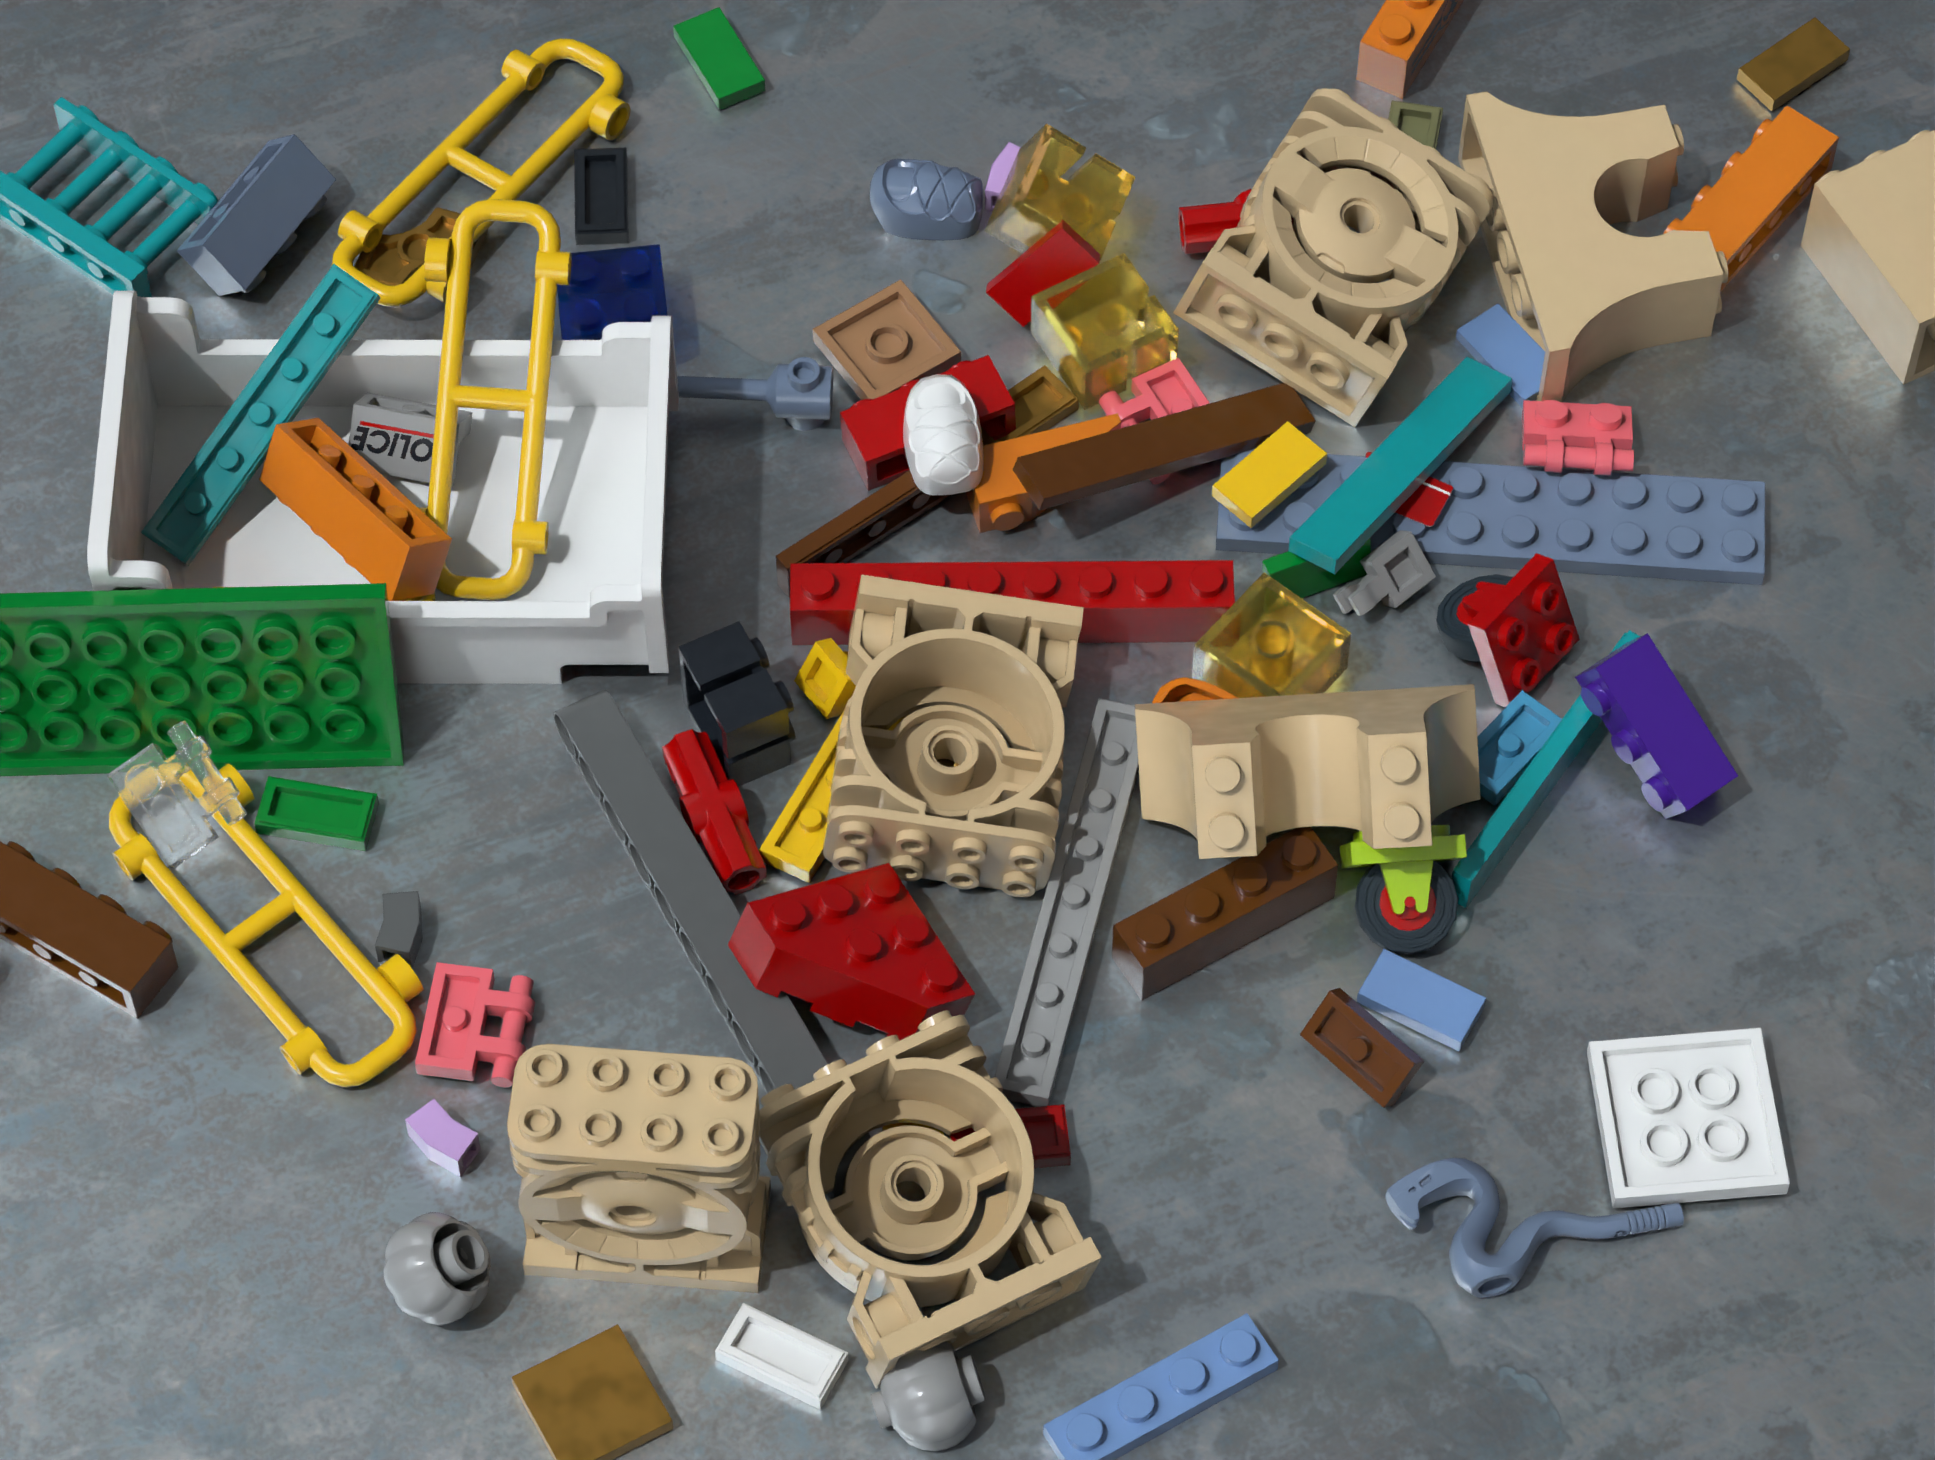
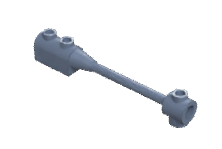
M808 357L797 358L790 364H778L768 379L677 376L679 397L767 401L777 418H785L790 426L798 430L809 431L816 429L825 420H831L833 366L818 365L815 360Z

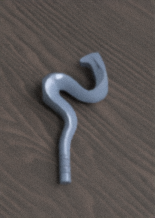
M1448 1158L1436 1161L1401 1178L1387 1189L1385 1195L1390 1210L1410 1230H1414L1418 1226L1420 1216L1418 1209L1430 1203L1458 1195L1468 1196L1475 1201L1473 1209L1452 1238L1449 1258L1452 1274L1458 1285L1478 1298L1497 1296L1512 1289L1522 1278L1539 1245L1549 1238L1566 1236L1600 1240L1682 1226L1684 1223L1683 1211L1679 1203L1594 1217L1560 1210L1544 1211L1526 1218L1512 1231L1499 1251L1490 1255L1486 1253L1485 1243L1499 1214L1500 1199L1498 1187L1494 1179L1479 1164L1465 1158Z

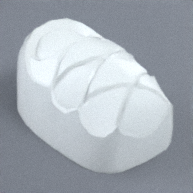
M935 374L920 379L913 386L907 398L903 424V442L914 483L922 492L932 496L952 495L970 491L980 483L984 463L981 425L975 402L964 383L952 375Z

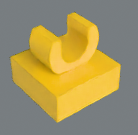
M832 638L819 640L814 643L794 679V682L826 719L842 714L847 701L852 697L856 687L851 678L846 674L848 651H842Z

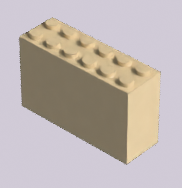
M1924 130L1915 134L1908 142L1888 151H1876L1857 165L1843 171L1834 170L1821 177L1814 184L1801 242L1803 250L1903 385L1935 371V130Z

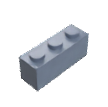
M295 134L269 140L179 247L177 252L219 296L240 291L248 293L265 278L267 272L263 268L271 258L286 251L296 240L297 234L294 231L303 220L315 215L325 205L327 198L324 194L336 181V178Z

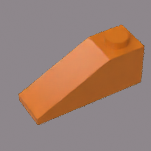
M1118 413L984 445L981 481L976 488L966 492L979 533L995 529L1000 531L1013 529L1021 523L1032 521L1046 510H1038L1014 473L1013 468L1017 457L1121 429V420Z

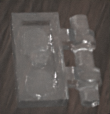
M186 721L174 725L167 732L178 749L173 756L167 759L159 745L151 743L106 775L166 867L170 869H175L219 838L207 819L214 813L219 811L228 826L239 822L247 815V812L237 799L240 793L230 777L223 778L209 757L212 749L203 736L196 737ZM189 770H192L205 790L202 796L194 800L180 779Z

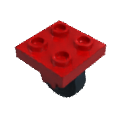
M1538 553L1514 577L1498 574L1476 577L1461 583L1449 592L1438 606L1436 622L1446 648L1461 659L1481 661L1495 704L1506 707L1522 690L1527 694L1533 690L1542 678L1580 640L1554 559Z

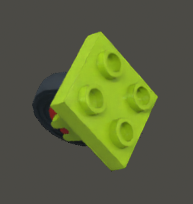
M1431 825L1432 846L1373 849L1363 841L1362 831L1353 833V842L1339 846L1341 869L1369 867L1357 886L1355 910L1360 927L1373 943L1390 952L1413 954L1431 949L1447 936L1456 920L1458 897L1453 879L1438 862L1455 861L1467 857L1465 834L1450 835V825Z

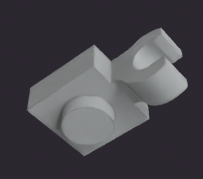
M1399 530L1360 560L1367 575L1347 583L1338 589L1333 596L1342 613L1347 614L1354 608L1356 614L1361 616L1375 607L1380 600H1382L1384 606L1398 607L1436 576L1412 532Z

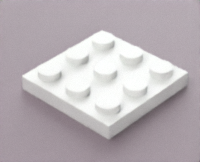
M1761 1028L1589 1042L1587 1057L1613 1208L1787 1194L1790 1182Z

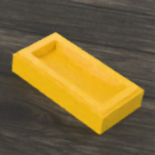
M1287 421L1212 485V497L1252 528L1326 465L1327 453Z

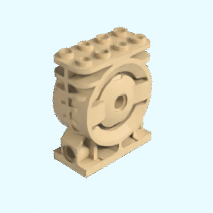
M1334 88L1317 89L1308 99L1303 110L1251 189L1240 214L1241 219L1237 228L1225 229L1214 247L1202 262L1173 313L1353 427H1356L1408 346L1405 332L1411 325L1417 323L1432 305L1464 255L1465 250L1475 237L1481 224L1494 205L1493 194L1489 190L1488 184L1482 178L1469 174L1451 163L1436 149L1421 144L1399 130L1390 120L1378 117L1354 102L1345 92ZM1347 226L1354 228L1358 233L1352 231Z
M861 575L849 634L846 674L851 678L856 687L852 697L847 701L840 725L830 790L831 797L827 814V828L823 845L824 857L832 862L836 869L854 873L890 863L900 880L915 881L920 878L944 881L958 889H972L978 886L999 889L1014 897L1031 896L1035 891L1043 889L1047 885L1055 860V837L1059 826L1058 808L1062 797L1061 778L1064 766L1063 745L1065 732L1062 709L1067 705L1074 680L1077 643L1082 627L1084 607ZM905 717L893 731L888 730L895 722ZM949 759L959 765L956 767H946L937 760Z
M948 1010L939 1012L924 1020L918 1026L919 1032L902 1040H899L897 1035L885 1037L867 1048L865 1051L867 1056L849 1065L846 1064L844 1059L834 1061L815 1072L813 1075L814 1081L795 1090L792 1084H786L770 1091L760 1099L763 1108L759 1111L761 1119L759 1143L768 1156L766 1165L772 1176L779 1177L784 1187L782 1196L787 1206H794L798 1214L802 1233L817 1261L837 1282L855 1293L847 1321L868 1359L865 1369L876 1389L880 1388L884 1375L895 1368L898 1359L912 1351H926L946 1341L952 1344L956 1351L1084 1289L1102 1258L1092 1238L1083 1239L1063 1202L1034 1193V1159L1025 1126L1013 1105L1002 1094L1003 1087L998 1078H990L984 1067L987 1059L981 1046H973L967 1035L970 1025L964 1015L952 1017ZM895 1123H917L931 1126L948 1135L968 1128H972L975 1131L959 1140L952 1141L940 1132L921 1126L906 1125L884 1130L867 1140L854 1155L844 1180L843 1194L828 1202L825 1195L833 1191L837 1168L845 1153L858 1139L874 1129ZM903 1181H914L922 1187L926 1197L916 1202L908 1201L901 1197L896 1185ZM1002 1181L1005 1183L1006 1191L986 1198L981 1223L969 1243L955 1255L944 1261L932 1265L903 1264L879 1256L865 1248L868 1245L881 1254L901 1260H920L938 1254L954 1245L967 1229L975 1211L978 1193ZM1009 1248L1020 1271L999 1281L988 1279L987 1277L997 1267ZM864 1298L871 1301L863 1305ZM953 1299L956 1300V1302L933 1312L930 1318L927 1316L923 1317L919 1309L920 1307L934 1306Z
M541 1044L526 1050L519 1057L514 1070L507 1119V1132L513 1166L516 1172L522 1176L518 1204L526 1232L523 1260L524 1275L759 1293L771 1180L770 1177L759 1176L761 1119L757 1076L752 1067L742 1060L729 1057L559 1044Z

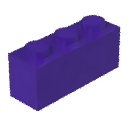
M1648 633L1625 643L1575 677L1582 688L1581 697L1585 705L1594 715L1601 717L1611 733V743L1616 754L1625 763L1632 766L1642 782L1641 790L1646 801L1656 811L1661 812L1665 819L1688 811L1738 777V774Z

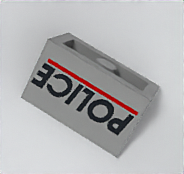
M366 393L353 404L349 446L380 474L430 483L436 405ZM459 409L452 486L455 483L459 444L470 434L473 412Z

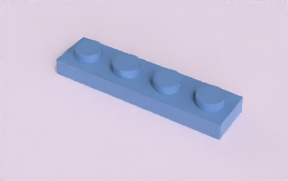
M1248 1313L1044 1424L1043 1435L1059 1460H1116L1278 1370L1279 1360Z

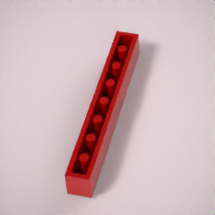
M1233 560L790 563L792 645H814L816 641L832 638L837 645H848L861 575L1084 607L1078 643L1232 642L1235 613Z

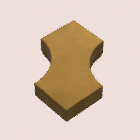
M437 207L428 219L416 228L398 234H382L378 245L371 252L366 253L362 251L354 267L388 286L404 283L425 263L428 237L449 238L452 235L455 221L461 213ZM488 230L473 244L471 267Z

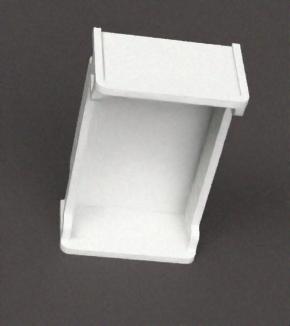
M136 291L114 292L87 546L88 571L93 591L371 584L355 568L348 565L344 558L322 537L316 535L310 526L295 512L282 504L278 497L259 480L264 462L189 566L141 533L279 339L199 338L193 308L188 302L173 297H139ZM652 316L651 322H616L609 324L603 329L601 340H553L537 521H546L549 524L546 555L534 554V564L529 580L520 591L508 598L495 600L458 598L443 594L436 588L435 601H388L397 683L562 684L564 665H649V673H669V649L662 585L669 411H679L672 316ZM350 340L292 422L319 417L349 445L353 404L366 393L436 405L442 340ZM464 340L461 385L526 390L530 340ZM458 407L459 410L473 412L470 434L459 444L455 483L451 487L447 532L452 541L445 562L448 570L455 575L499 578L508 572L512 560V529L516 514L524 412ZM381 474L414 505L427 508L429 483Z

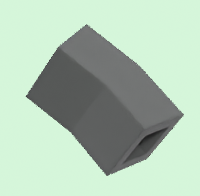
M418 891L382 894L383 923L375 943L378 962L384 963L395 954H399L413 969L423 939Z

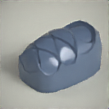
M891 159L878 166L870 182V204L876 217L888 234L917 240H961L974 235L979 229L983 210V185L980 178L964 172L958 167H947L929 160Z

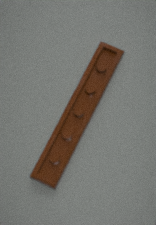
M1281 383L1017 457L1013 471L1040 511L1256 449L1287 421L1303 434L1311 433L1316 420L1294 388Z

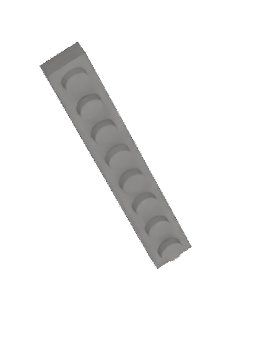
M1098 698L995 1077L998 1078L1003 1087L1002 1094L1009 1101L1036 1107L1049 1106L1139 772L1135 706Z

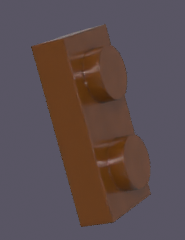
M1341 988L1328 992L1300 1033V1036L1383 1108L1393 1106L1424 1063L1420 1056Z

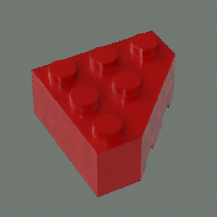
M890 863L748 902L728 943L729 948L755 989L777 998L780 992L783 991L812 1003L810 1009L812 1012L852 1028L855 1022L858 1021L887 1033L886 1037L897 1035L899 1040L919 1032V1024L939 1012L948 1010L952 1017L965 1015L975 996V992Z

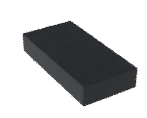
M627 148L574 149L576 245L629 243Z

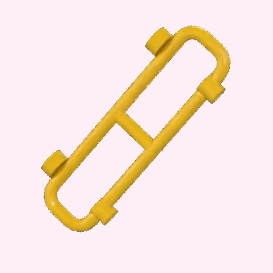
M559 38L548 41L530 55L518 49L511 51L504 60L501 70L502 76L506 79L368 216L356 210H351L344 216L338 228V236L343 240L333 253L332 265L335 264L380 296L377 304L384 307H399L410 304L426 291L429 295L446 303L447 282L426 281L425 263L404 283L388 286L356 269L353 266V261L362 251L366 253L371 252L378 245L383 230L448 165L495 190L487 200H517L588 128L609 141L616 139L625 129L631 113L630 105L618 98L624 86V74L619 64L608 55L574 39ZM570 59L603 77L604 82L512 175L464 150L525 89L528 91L534 90L540 84L545 69L554 61ZM486 221L476 228L473 244L495 221Z
M502 199L477 201L466 207L458 216L451 239L428 237L426 244L425 280L447 282L428 505L427 508H418L446 534L448 532L458 407L524 412L516 514L512 529V560L510 569L499 578L459 576L450 572L446 562H444L436 588L443 594L458 598L482 600L508 598L520 591L529 580L534 564V554L546 555L549 524L546 521H537L557 285L570 284L572 255L571 252H560V228L553 215L541 205L527 201ZM486 221L526 223L536 228L539 234V248L535 263V294L526 390L461 385L473 238L476 228Z
M182 763L166 764L151 771L124 790L113 802L109 812V830L115 842L120 846L118 850L112 853L115 861L132 881L142 873L282 1033L288 1041L280 1046V1050L290 1066L299 1075L311 1067L318 1076L329 1084L340 1087L360 1086L386 1070L411 1048L416 1035V1018L407 1002L424 991L418 976L399 954H395L376 969L238 812L255 800L244 778L231 764H226L209 778L194 766ZM179 785L186 787L280 893V895L226 934L160 859L147 838L141 833L138 834L131 824V817L139 807L170 786ZM295 911L393 1023L394 1030L392 1035L355 1063L343 1064L336 1061L318 1035L309 1026L306 1027L241 952Z

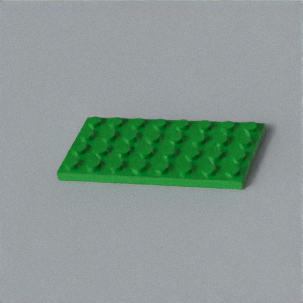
M386 583L0 593V777L150 773L163 765L175 763L194 766L200 771H218L228 763L236 770L404 766V740Z

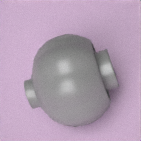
M429 1212L414 1218L411 1222L399 1228L387 1243L385 1250L386 1264L383 1269L384 1282L394 1297L395 1303L409 1316L418 1317L425 1323L441 1326L461 1319L466 1313L476 1309L486 1297L490 1283V1255L480 1235L468 1223L458 1221L444 1213Z
M947 1341L929 1350H915L900 1357L895 1368L885 1374L881 1380V1391L871 1394L872 1404L881 1429L892 1425L893 1429L909 1445L927 1451L945 1450L958 1445L964 1440L977 1422L974 1405L986 1401L981 1379L972 1355L958 1359L953 1345Z

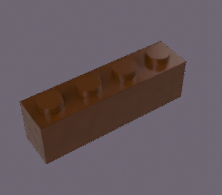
M1311 827L1295 828L1267 843L1266 847L1257 856L1240 857L1114 924L1112 959L1142 1001L1333 899L1335 896L1338 864Z
M0 841V939L138 1019L179 968L171 936L162 927L151 921H145L142 924L127 915L124 908L111 897L104 894L95 897L81 889L78 881L66 871L60 868H54L51 871L38 864L32 854L18 843L9 841L7 844H4Z

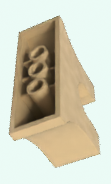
M1487 91L1466 95L1458 159L1461 169L1482 178L1488 184L1489 190L1494 197V205L1480 228L1507 312L1545 351L1539 394L1536 401L1556 400L1564 402L1570 391L1589 373L1623 355L1654 346L1709 337L1712 334L1715 314L1721 313L1722 310L1720 290L1722 283L1728 281V266L1724 253L1722 251H1715L1709 231L1672 230L1658 236L1637 237L1622 233L1610 226V224L1618 222H1638L1668 209L1671 188L1676 187L1678 184L1676 161L1677 156L1684 153V141L1680 126L1678 124H1671L1665 104L1612 114L1577 117L1547 115L1520 109L1499 100Z
M1474 684L1135 704L1142 819L1173 824L1192 833L1198 841L1199 859L1257 856L1266 847V836L1287 829L1311 826H1338L1362 831L1363 841L1373 849L1432 846L1431 823L1438 815L1458 805L1480 800Z

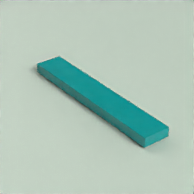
M335 264L332 265L143 528L141 533L187 566L190 565L264 462L276 424L288 423L294 420L380 300V296Z
M1466 357L1289 537L1288 551L1336 574L1511 392L1512 378L1472 358Z
M1630 630L1628 633L1625 632L1610 653L1640 636ZM1581 694L1466 851L1467 857L1460 859L1453 869L1452 879L1460 906L1467 909L1601 723V717L1594 715L1587 708Z

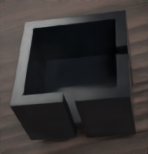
M740 621L678 646L683 704L698 732H707L727 779H734L739 787L791 765L790 742L795 740L796 736L788 713L794 711V705L785 684L781 680L774 683L767 669L770 668V663L761 641L757 637L749 639Z

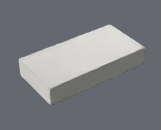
M745 1303L740 1307L715 1350L717 1361L820 1410L849 1361L848 1352Z

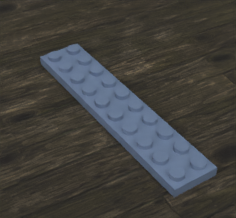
M1254 449L1221 458L1220 478ZM1327 454L1326 465L1252 528L1218 502L1216 550L1267 554L1287 552L1289 549V537L1367 459L1366 456ZM1444 461L1430 477L1451 485L1453 491L1434 525L1428 527L1394 512L1370 537L1372 552L1399 530L1411 531L1429 564L1521 570L1538 553L1554 559L1557 571L1564 573L1762 585L1765 575V482L1611 472L1610 476L1594 475L1593 471L1562 469L1561 473L1545 472L1544 468Z

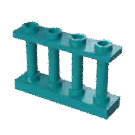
M60 97L53 104L60 131L15 174L12 172L5 174L0 171V219L112 295L115 291H136L139 297H152L147 267L193 222L199 225L209 211L217 204L218 199L206 185L200 182L193 184L178 174L175 167L165 158L160 156L154 158L140 149L135 140L123 131L115 132L101 123L98 117L86 106L79 105L77 107L65 98ZM76 144L97 157L54 200L51 198L44 200L30 191V188ZM115 170L136 183L93 226L89 224L83 226L69 217V214ZM154 196L175 209L133 252L125 251L123 253L108 243V240Z

